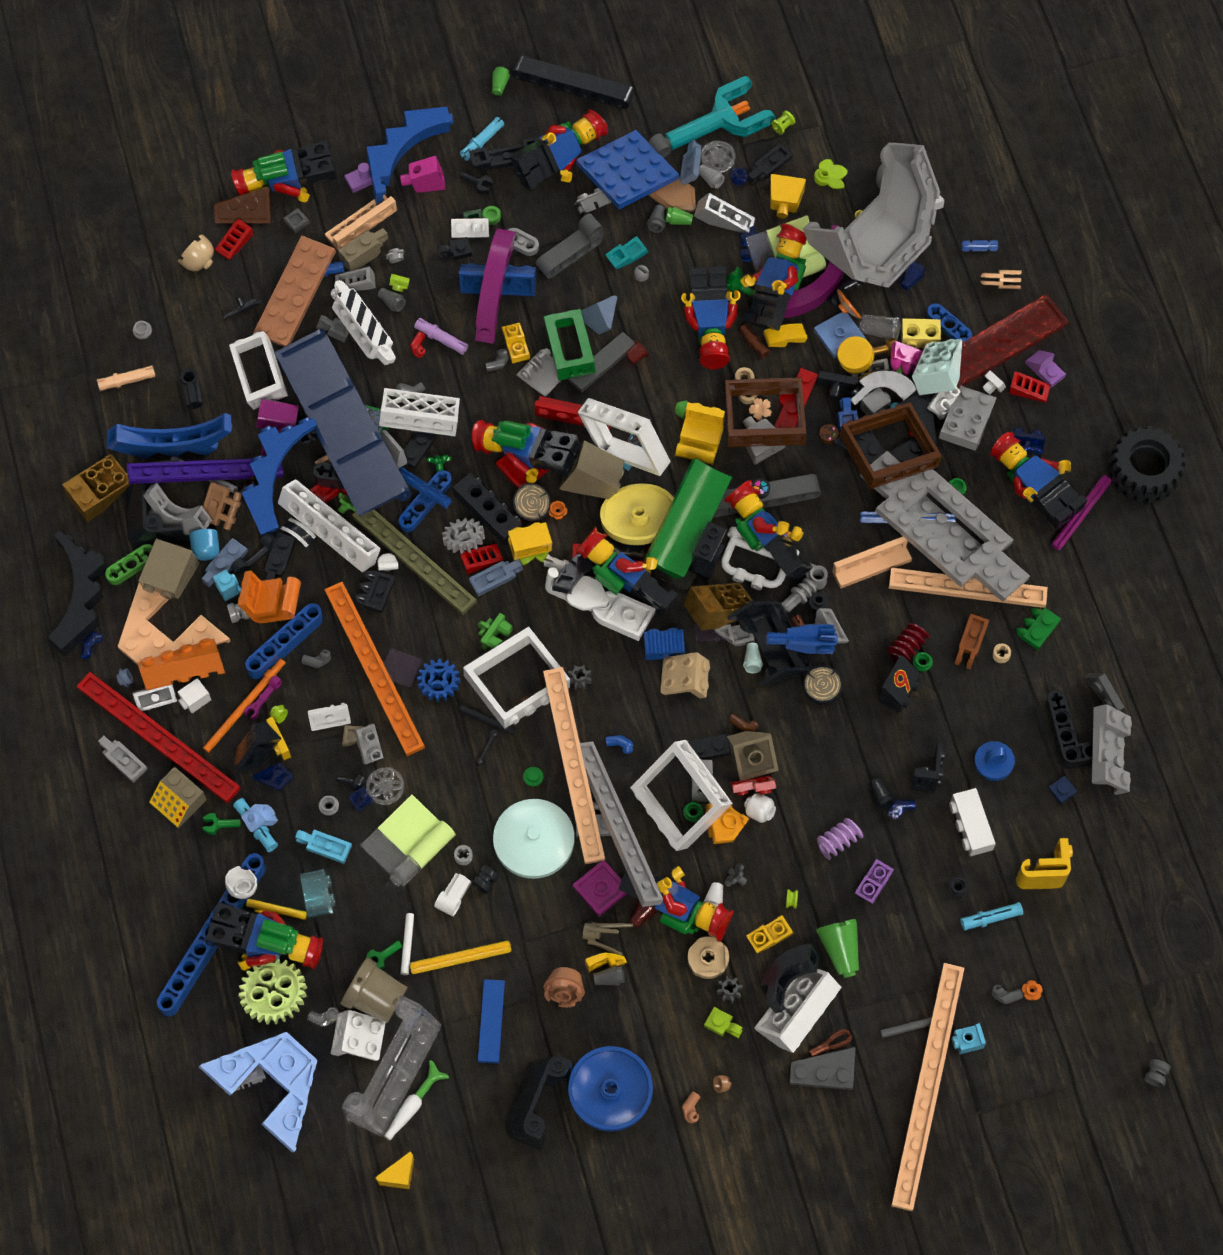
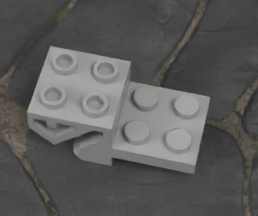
M960 385V393L950 407L939 439L976 451L994 407L996 397Z

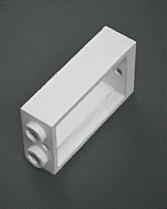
M264 331L256 332L250 337L239 339L229 345L247 403L253 410L260 407L261 399L276 401L288 396L270 338ZM263 344L275 384L251 393L239 354Z

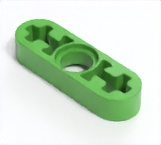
M142 545L108 567L105 572L108 582L112 585H118L141 571L148 559L145 552L148 551L150 553L153 545ZM129 561H136L137 565L134 568L129 569L126 567ZM113 572H115L116 574H118V577H117V578H115L114 576H112V573H113Z

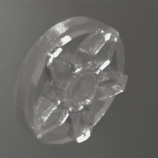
M710 142L702 149V164L724 172L733 166L735 151L726 142ZM708 149V150H709V154H707L706 156H704L706 150ZM729 152L732 154V159L727 156Z
M379 768L372 772L367 779V793L378 804L394 803L403 794V778L393 768ZM382 772H385V773L383 774V778H382L380 775H378V774H379V773H382ZM390 772V778H386L387 774ZM394 774L399 778L400 781L393 780ZM374 777L379 778L380 780L377 782L374 780ZM371 781H372V783H373L374 785H377V786H374V787L370 790V783H371ZM400 789L399 793L393 797L392 791ZM383 794L385 800H380L376 797Z

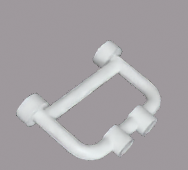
M730 527L727 534L730 539L721 560L722 568L725 572L733 575L732 580L742 584L744 580L752 582L750 586L756 590H761L763 586L766 588L780 586L786 577L781 568L777 578L771 581L759 574L753 575L742 568L730 566L729 560L735 545L774 559L765 548L760 551L752 550L746 541L742 540L743 537L736 527Z

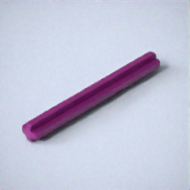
M1106 475L1100 478L1086 497L1087 503L1085 508L1073 518H1070L1052 542L1053 548L1058 551L1062 549L1110 485L1111 478Z

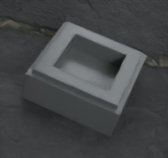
M298 208L283 218L284 222L294 233H297L309 224L307 217Z

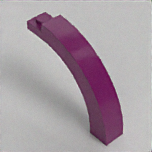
M839 225L831 226V230H834L836 227H839ZM830 262L824 273L815 282L793 292L790 301H788L784 318L807 313L821 305L836 290L844 272Z
M497 229L495 232L480 291L475 341L492 344L495 342L504 278L514 249V231Z

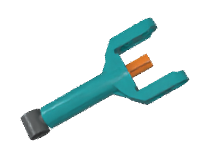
M744 76L718 88L712 112L665 133V138L662 134L654 135L649 140V144L664 158L670 154L671 150L719 128H723L731 134L746 137L768 127L776 117L771 110H763L739 122L738 115L750 110L748 102L743 101L732 107L728 102L746 94L752 87L749 77Z

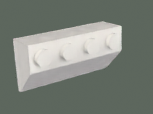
M817 969L815 973L799 976L790 983L786 990L783 1012L774 1013L769 1007L754 1029L778 1047L794 1053L813 1025L824 1013L827 1006L836 997L841 986L828 972Z

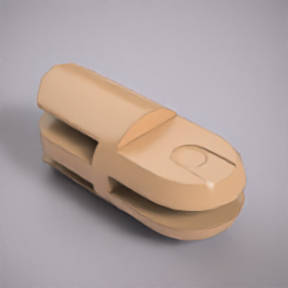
M999 270L998 273H982L981 277L998 278V281L981 280L980 282L983 285H998V289H1021V285H1003V282H1021V278L1004 277V274L1020 275L1022 270Z

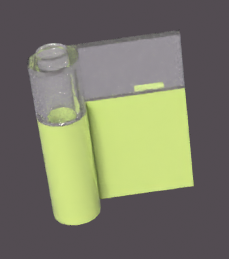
M806 215L785 224L792 225L803 231V228L809 223V218ZM780 225L745 238L756 273L765 266L768 258H776V255L779 254L776 251L779 241L776 235L781 231ZM806 240V245H803L799 255L800 258L806 259V269L803 277L826 269L824 256L810 246Z
M411 795L360 846L391 875L390 879L395 885L399 886L401 884L405 886L456 834L447 823L439 821Z

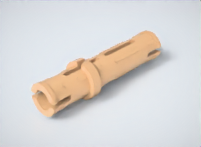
M151 365L121 374L114 373L113 376L97 379L100 391L114 387L121 388L125 384L153 378L155 373Z

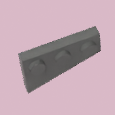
M855 1047L791 1062L789 1085L853 1090Z

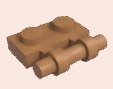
M212 482L210 483L203 508L212 519L211 524L217 526L223 520L225 521L223 528L231 530L232 524H235L237 509L240 508L242 503L240 501L242 493L235 491L233 498L229 497L231 489ZM226 504L230 505L228 514L223 513Z

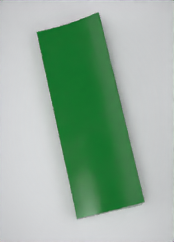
M692 459L644 560L647 557L656 558V567L674 579L684 578L692 562V554L708 521L711 522L732 477L713 469L698 459Z

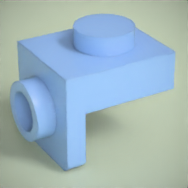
M254 804L242 815V819L250 832H255L261 825L273 826L278 821L274 815V810L269 805Z

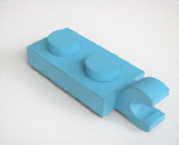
M298 830L295 836L297 842L307 844L306 850L343 864L352 847V843L317 830H313L312 835Z

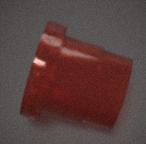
M638 341L626 353V356L634 365L644 357L647 358L649 356L646 349Z

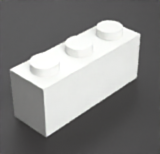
M974 788L953 794L949 806L952 814L955 813L957 830L962 832L964 850H968L970 856L992 851L995 841L977 789Z

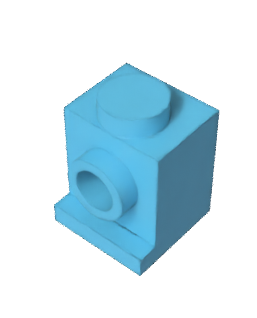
M224 570L213 576L215 586L225 601L241 592L234 574L230 575L227 570Z
M980 1023L975 1026L955 1030L952 1037L953 1047L958 1049L959 1054L983 1049L986 1044ZM970 1035L972 1040L967 1041L965 1036Z

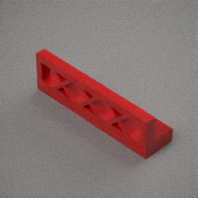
M539 396L538 401L536 400L534 405L535 416L585 426L578 414L583 405Z

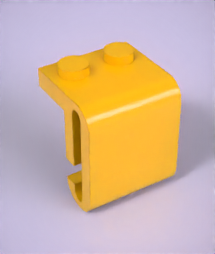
M688 402L685 421L680 434L681 439L677 444L675 456L691 460L698 459L703 463L713 465L724 428L725 411L717 407L709 408L700 403Z
M1060 838L1054 850V858L1039 859L1034 871H1028L1030 859L1025 860L1016 877L1017 886L1021 889L1061 888L1071 871L1070 857L1073 855L1072 845L1068 844V838Z

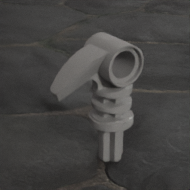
M811 564L813 568L806 573L803 583H799L798 587H793L791 589L792 594L782 603L785 611L790 612L799 603L805 604L807 602L806 597L810 598L812 596L811 593H815L826 586L828 575L826 568ZM815 576H821V577H823V578L820 579V580H817V579H815L814 577H815Z

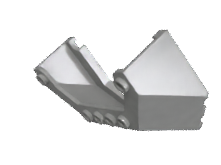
M889 142L880 153L884 172L879 195L845 230L843 227H836L834 230L821 229L817 222H809L803 228L809 245L852 279L889 288L931 244L932 236H929L931 225H934L937 211L934 210L936 199H939L940 190L924 145Z

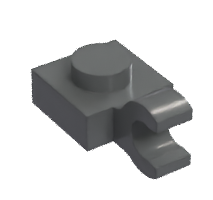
M321 315L316 326L318 330H328L327 335L342 342H345L349 334L342 321L337 318L332 321L328 317Z

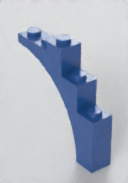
M224 413L208 422L177 429H143L116 424L107 431V449L143 459H149L157 452L172 457H179L186 451L208 456L217 449L218 441L231 433V415Z
M309 417L299 421V425L295 427L289 425L281 429V433H278L276 427L271 428V426L260 430L261 433L258 434L267 456L263 457V455L252 459L253 462L250 463V466L259 485L255 486V484L245 487L242 495L262 537L268 532L272 533L279 530L273 506V487L278 468L292 446L303 436L318 428L315 418L311 420Z

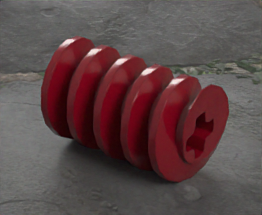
M912 623L908 624L906 629L902 631V635H899L897 640L892 643V646L888 647V655L895 663L900 655L910 662L911 658L909 655L915 656L914 650H920L918 644L924 645V639H929V634L922 627Z

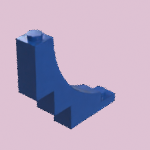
M448 107L404 111L405 127L386 129V145L367 147V162L375 203L383 202V195H386L385 186H390L391 176L398 161L410 148L426 138L450 132L453 117L452 113L449 114Z

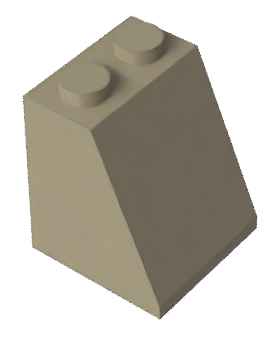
M584 440L575 460L573 459L574 463L568 476L563 475L559 489L609 499L613 493L616 494L621 486L619 480L625 471L623 469L624 461Z
M156 539L138 582L143 587L142 589L149 593L155 591L161 593L160 595L164 598L172 599L173 597L179 599L199 566V561L193 551Z

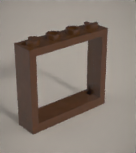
M802 378L725 380L728 447L806 444ZM795 394L798 428L734 430L731 396Z
M911 403L901 406L897 405L888 410L884 409L876 414L865 415L854 421L850 420L848 423L842 424L839 434L870 489L937 468L942 458ZM905 420L925 455L873 471L854 436Z

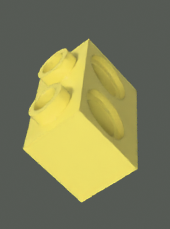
M902 320L901 343L914 348H925L926 344L941 341L940 320Z

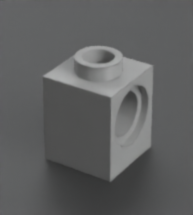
M879 387L861 399L860 409L865 415L876 414L881 410L890 408L891 398L887 392H883Z

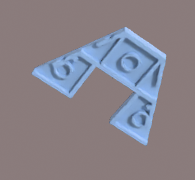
M287 1032L199 1066L204 1073L229 1095H232L257 1065L268 1073L288 1094L263 1121L262 1125L292 1153L295 1152L317 1059Z

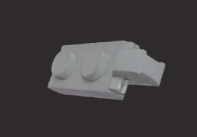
M105 736L98 740L100 746L105 749L102 752L104 756L133 783L148 769L121 742L116 740L111 742Z

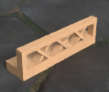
M383 195V202L380 204L375 203L374 199L326 232L325 237L339 250L396 212V201L392 196L387 198L385 195Z
M903 536L835 562L832 573L840 589L891 570V568L911 562L912 558L906 548L908 540Z

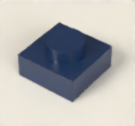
M1065 776L1048 788L1060 805L1077 793V790Z

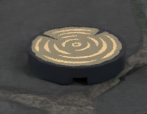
M525 484L518 488L513 496V511L520 519L527 522L541 520L550 510V496L545 488L538 484Z
M822 665L808 671L804 677L803 689L805 695L816 704H831L841 695L843 682L840 674L835 669Z

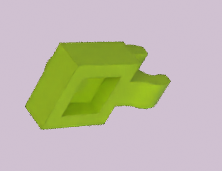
M716 1007L713 1008L704 1024V1027L722 1037L725 1032L730 1033L736 1038H739L742 1033L741 1026L731 1023L733 1017Z

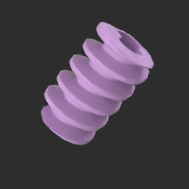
M846 818L843 820V823H838L837 827H832L830 832L826 831L824 837L819 836L817 843L824 857L831 860L829 853L837 856V848L843 852V844L849 848L851 846L849 840L856 843V835L862 839L863 834L852 820Z

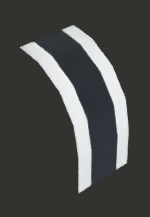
M292 518L280 528L296 537L305 547L316 537L305 525Z

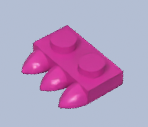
M895 341L891 347L890 362L892 369L897 371L901 366L905 375H908L911 370L914 373L923 351Z

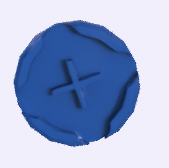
M996 741L984 743L978 748L974 757V766L977 772L990 781L1005 779L1012 772L1015 765V757L1012 750L1007 745Z

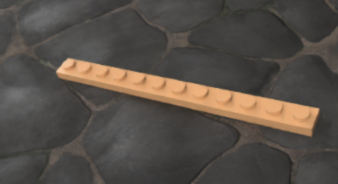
M946 963L943 965L892 1207L913 1211L961 987L963 967Z

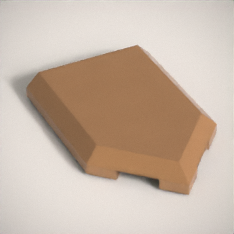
M680 176L678 180L649 194L652 199L664 206L666 210L668 207L672 208L674 206L683 211H696L695 188L689 183L686 185L682 184Z

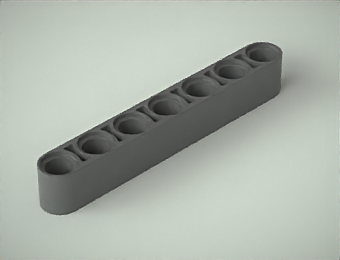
M809 474L769 482L770 493L766 498L760 500L763 503V508L817 498L821 495L817 475ZM735 489L725 491L713 518L739 513L731 507L730 503L725 502V498Z

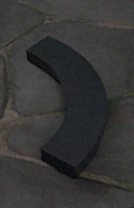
M609 542L614 546L613 552H617V556L622 552L632 560H644L648 544L628 545L620 542ZM581 554L576 555L565 568L561 569L552 585V591L572 594L578 581L592 570L596 564L589 558L584 559Z

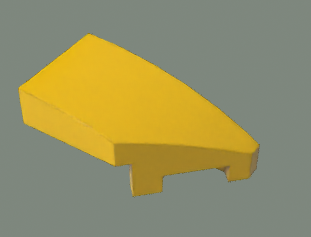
M601 953L585 959V965L589 972L607 963L609 967L616 965L619 967L627 963L624 956L612 953Z

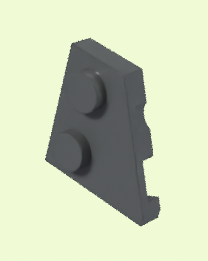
M1088 673L1083 677L1085 682L1102 701L1103 705L1108 704L1119 711L1124 708L1105 673Z

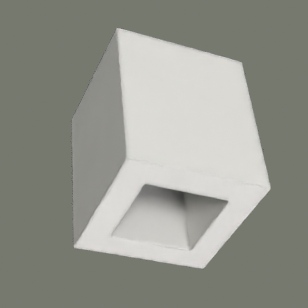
M198 678L178 691L180 697L178 702L184 710L188 708L191 713H194L211 701L208 691Z

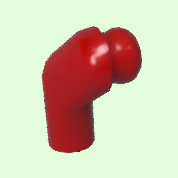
M421 331L417 332L410 343L413 355L418 358L423 357L426 352L421 344L426 335Z

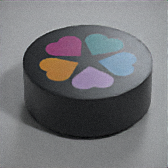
M765 479L753 481L752 487L761 492L758 496L759 499L766 498L770 493L769 482Z

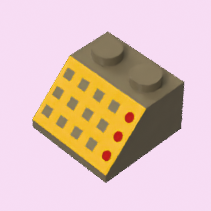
M174 767L159 782L149 803L179 829L207 799L200 788Z

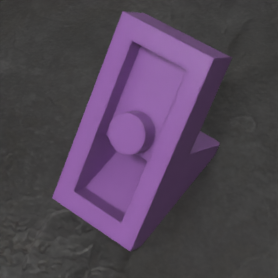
M1039 350L1027 359L1025 363L1052 388L1065 377L1066 373L1053 362V353Z

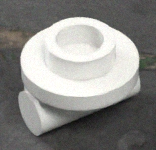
M383 554L378 558L379 571L398 569V561L394 555Z

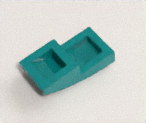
M636 236L623 246L619 244L605 255L615 269H619L648 253V250Z

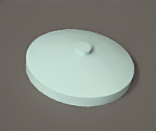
M541 799L523 800L510 806L499 817L493 834L494 849L502 865L513 874L531 879L547 877L559 871L569 860L575 841L574 829L567 814L557 805Z

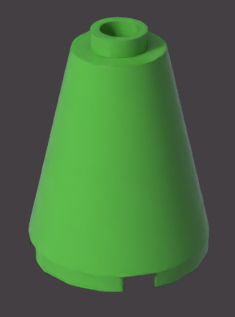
M856 919L816 929L839 975L843 974L844 978L855 976V971L859 970Z

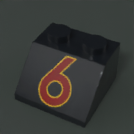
M900 655L882 687L879 699L880 703L899 713L903 707H908L912 699L909 697L912 691L916 692L921 683L919 681L920 673L904 656Z

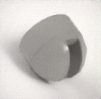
M638 265L634 270L635 279L640 282L646 281L649 277L648 268L644 265Z

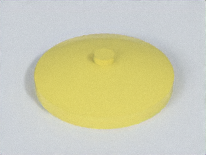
M632 484L622 487L602 504L600 511L602 527L608 536L620 543L628 545L652 543L674 497L667 490L652 484Z

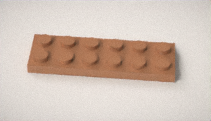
M301 236L253 333L264 331L271 342L283 347L291 344L336 253L335 248Z

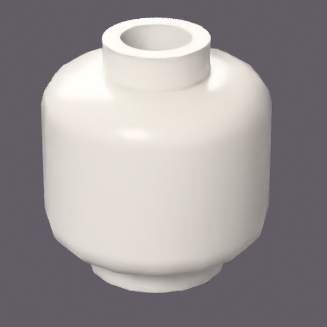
M755 793L752 797L749 796L744 804L746 815L760 823L771 820L776 811L774 801L759 793Z

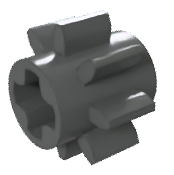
M574 665V670L568 671V676L571 677L570 684L575 686V690L577 688L585 690V685L587 683L591 684V678H589L591 670L586 671L585 665L582 667Z
M726 976L724 983L722 981L718 982L719 987L722 989H718L717 994H722V1002L730 1000L733 1003L735 997L741 998V994L737 991L742 990L743 986L737 985V978L731 980ZM730 987L731 990H733V992L729 993V991L726 990V988Z

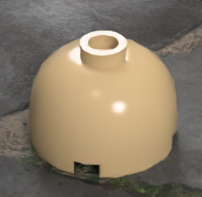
M203 234L199 236L201 238L200 241L194 240L181 255L183 260L178 259V262L187 270L194 272L202 268L208 269L213 263L211 258L214 255V248L212 243Z

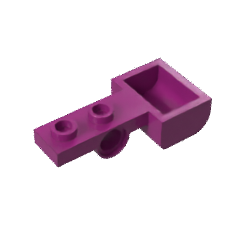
M261 399L256 428L263 429L271 426V428L276 427L278 433H281V429L289 425L295 427L299 406ZM262 446L261 455L265 457L267 454Z

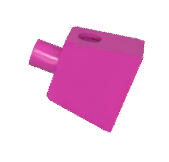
M436 156L410 163L409 173L400 175L402 186L412 184L418 193L446 189L444 173Z

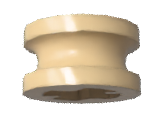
M1003 643L996 645L992 654L993 659L997 663L1007 662L1011 655V649ZM1004 650V653L1007 654L1004 657H1000L999 651Z

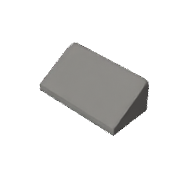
M385 429L382 430L381 436L398 468L407 464L403 449Z
M173 684L150 690L144 688L133 692L136 706L141 711L177 702Z

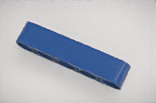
M312 603L304 607L246 660V669L251 678H262L267 669H271L279 659H283L322 624L323 616L319 605ZM312 613L318 614L316 617H309ZM298 626H303V629L299 631L294 630ZM283 639L289 640L287 643H280ZM274 652V655L270 657L266 656L267 653ZM254 665H259V666H260V667H259L258 669H256V670H252V669H251L252 666H254Z

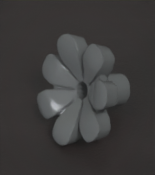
M738 863L734 869L730 868L728 870L730 876H727L724 884L730 887L736 882L742 886L746 884L747 879L743 877L744 873L742 872L744 866L741 863Z

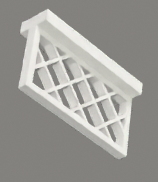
M384 388L379 426L455 436L460 398ZM387 395L395 396L397 398L392 400ZM411 398V399H415L416 401H414V402L411 403V402H410L409 400H407V399ZM427 401H432L434 404L429 405ZM403 402L405 406L400 407L398 403ZM421 404L424 408L419 410L416 406ZM445 404H454V406L449 408ZM440 407L443 411L438 412L435 409Z

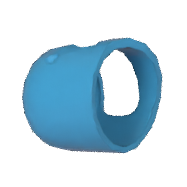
M200 529L189 534L191 551H193L198 560L208 561L217 557L219 554L217 530Z

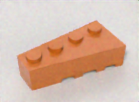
M205 638L197 644H186L178 650L164 651L159 656L145 657L138 662L146 690L172 685L174 680L187 682L192 676L209 677V673L215 671L218 672V675L225 673L214 638Z

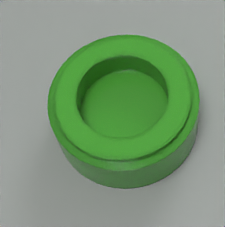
M488 206L483 210L482 216L489 219V225H495L501 219V212L495 206Z

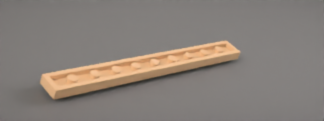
M563 667L546 670L543 673L584 862L589 864L604 861L605 856Z

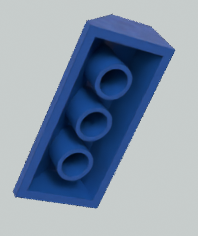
M461 264L459 270L461 293L480 294L486 265ZM508 265L501 295L535 296L536 267Z

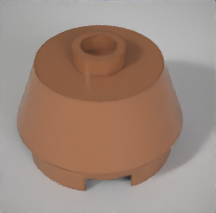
M567 967L553 970L544 984L546 1000L558 1002L559 1007H574L575 1003L581 1001L585 994L580 973Z

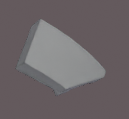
M731 624L715 629V633L734 646L755 643L753 634L744 632L740 625L731 627Z

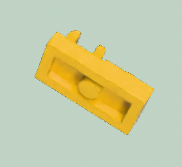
M273 717L266 719L267 723L281 737V740L274 748L277 756L281 754L283 760L290 758L289 749Z

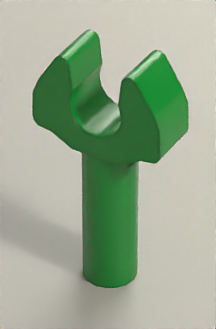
M209 813L203 817L204 822H214L210 827H203L204 832L210 835H215L219 828L241 827V819L220 820L215 813Z
M396 941L382 952H376L372 949L368 952L366 958L378 959L377 967L382 970L385 968V959L402 948V945L399 941Z

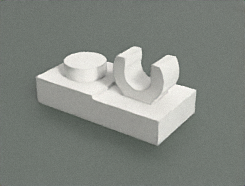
M451 219L452 238L489 237V219Z
M345 703L308 711L312 731L351 724L348 705Z

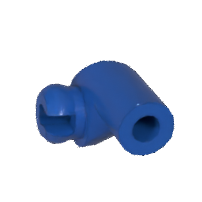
M625 736L606 737V746L619 745L623 748V753L629 754L633 752V742Z

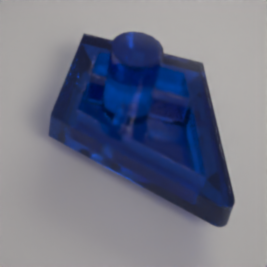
M277 763L253 775L254 780L279 791L294 777L281 763Z

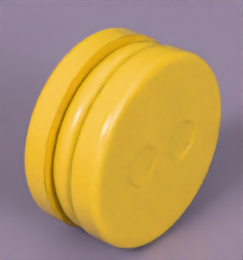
M849 337L838 348V360L842 368L849 373H863L871 367L874 361L873 349L870 343L862 337Z

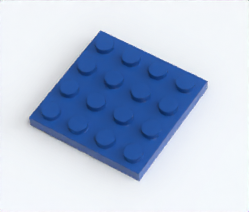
M637 130L576 160V165L618 209L679 179V174L655 151Z

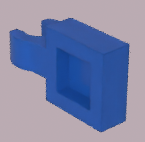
M850 398L839 400L840 409L842 410V412L837 413L839 432L841 431L842 424L858 419L857 410L851 411Z

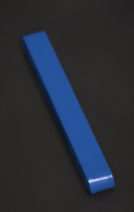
M254 853L245 859L241 869H250L257 878L258 884L265 873L266 866L262 856ZM254 862L260 863L258 868H251ZM226 889L219 902L242 909L248 898L238 899L237 902L230 903L229 900L233 896ZM216 907L157 999L158 1008L165 1016H173L177 1013L218 946L206 945V937ZM200 948L206 949L203 955H196ZM188 966H195L193 972H185ZM177 984H184L181 990H174V987ZM165 1002H173L171 1007L163 1008Z

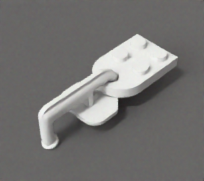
M554 567L549 568L547 571L545 589L548 593L566 600L575 608L591 611L594 619L599 624L637 641L640 640L655 614V608L621 593H618L616 596L611 591L605 592L601 583L588 576H583L578 581L572 594L552 591V585L559 572Z

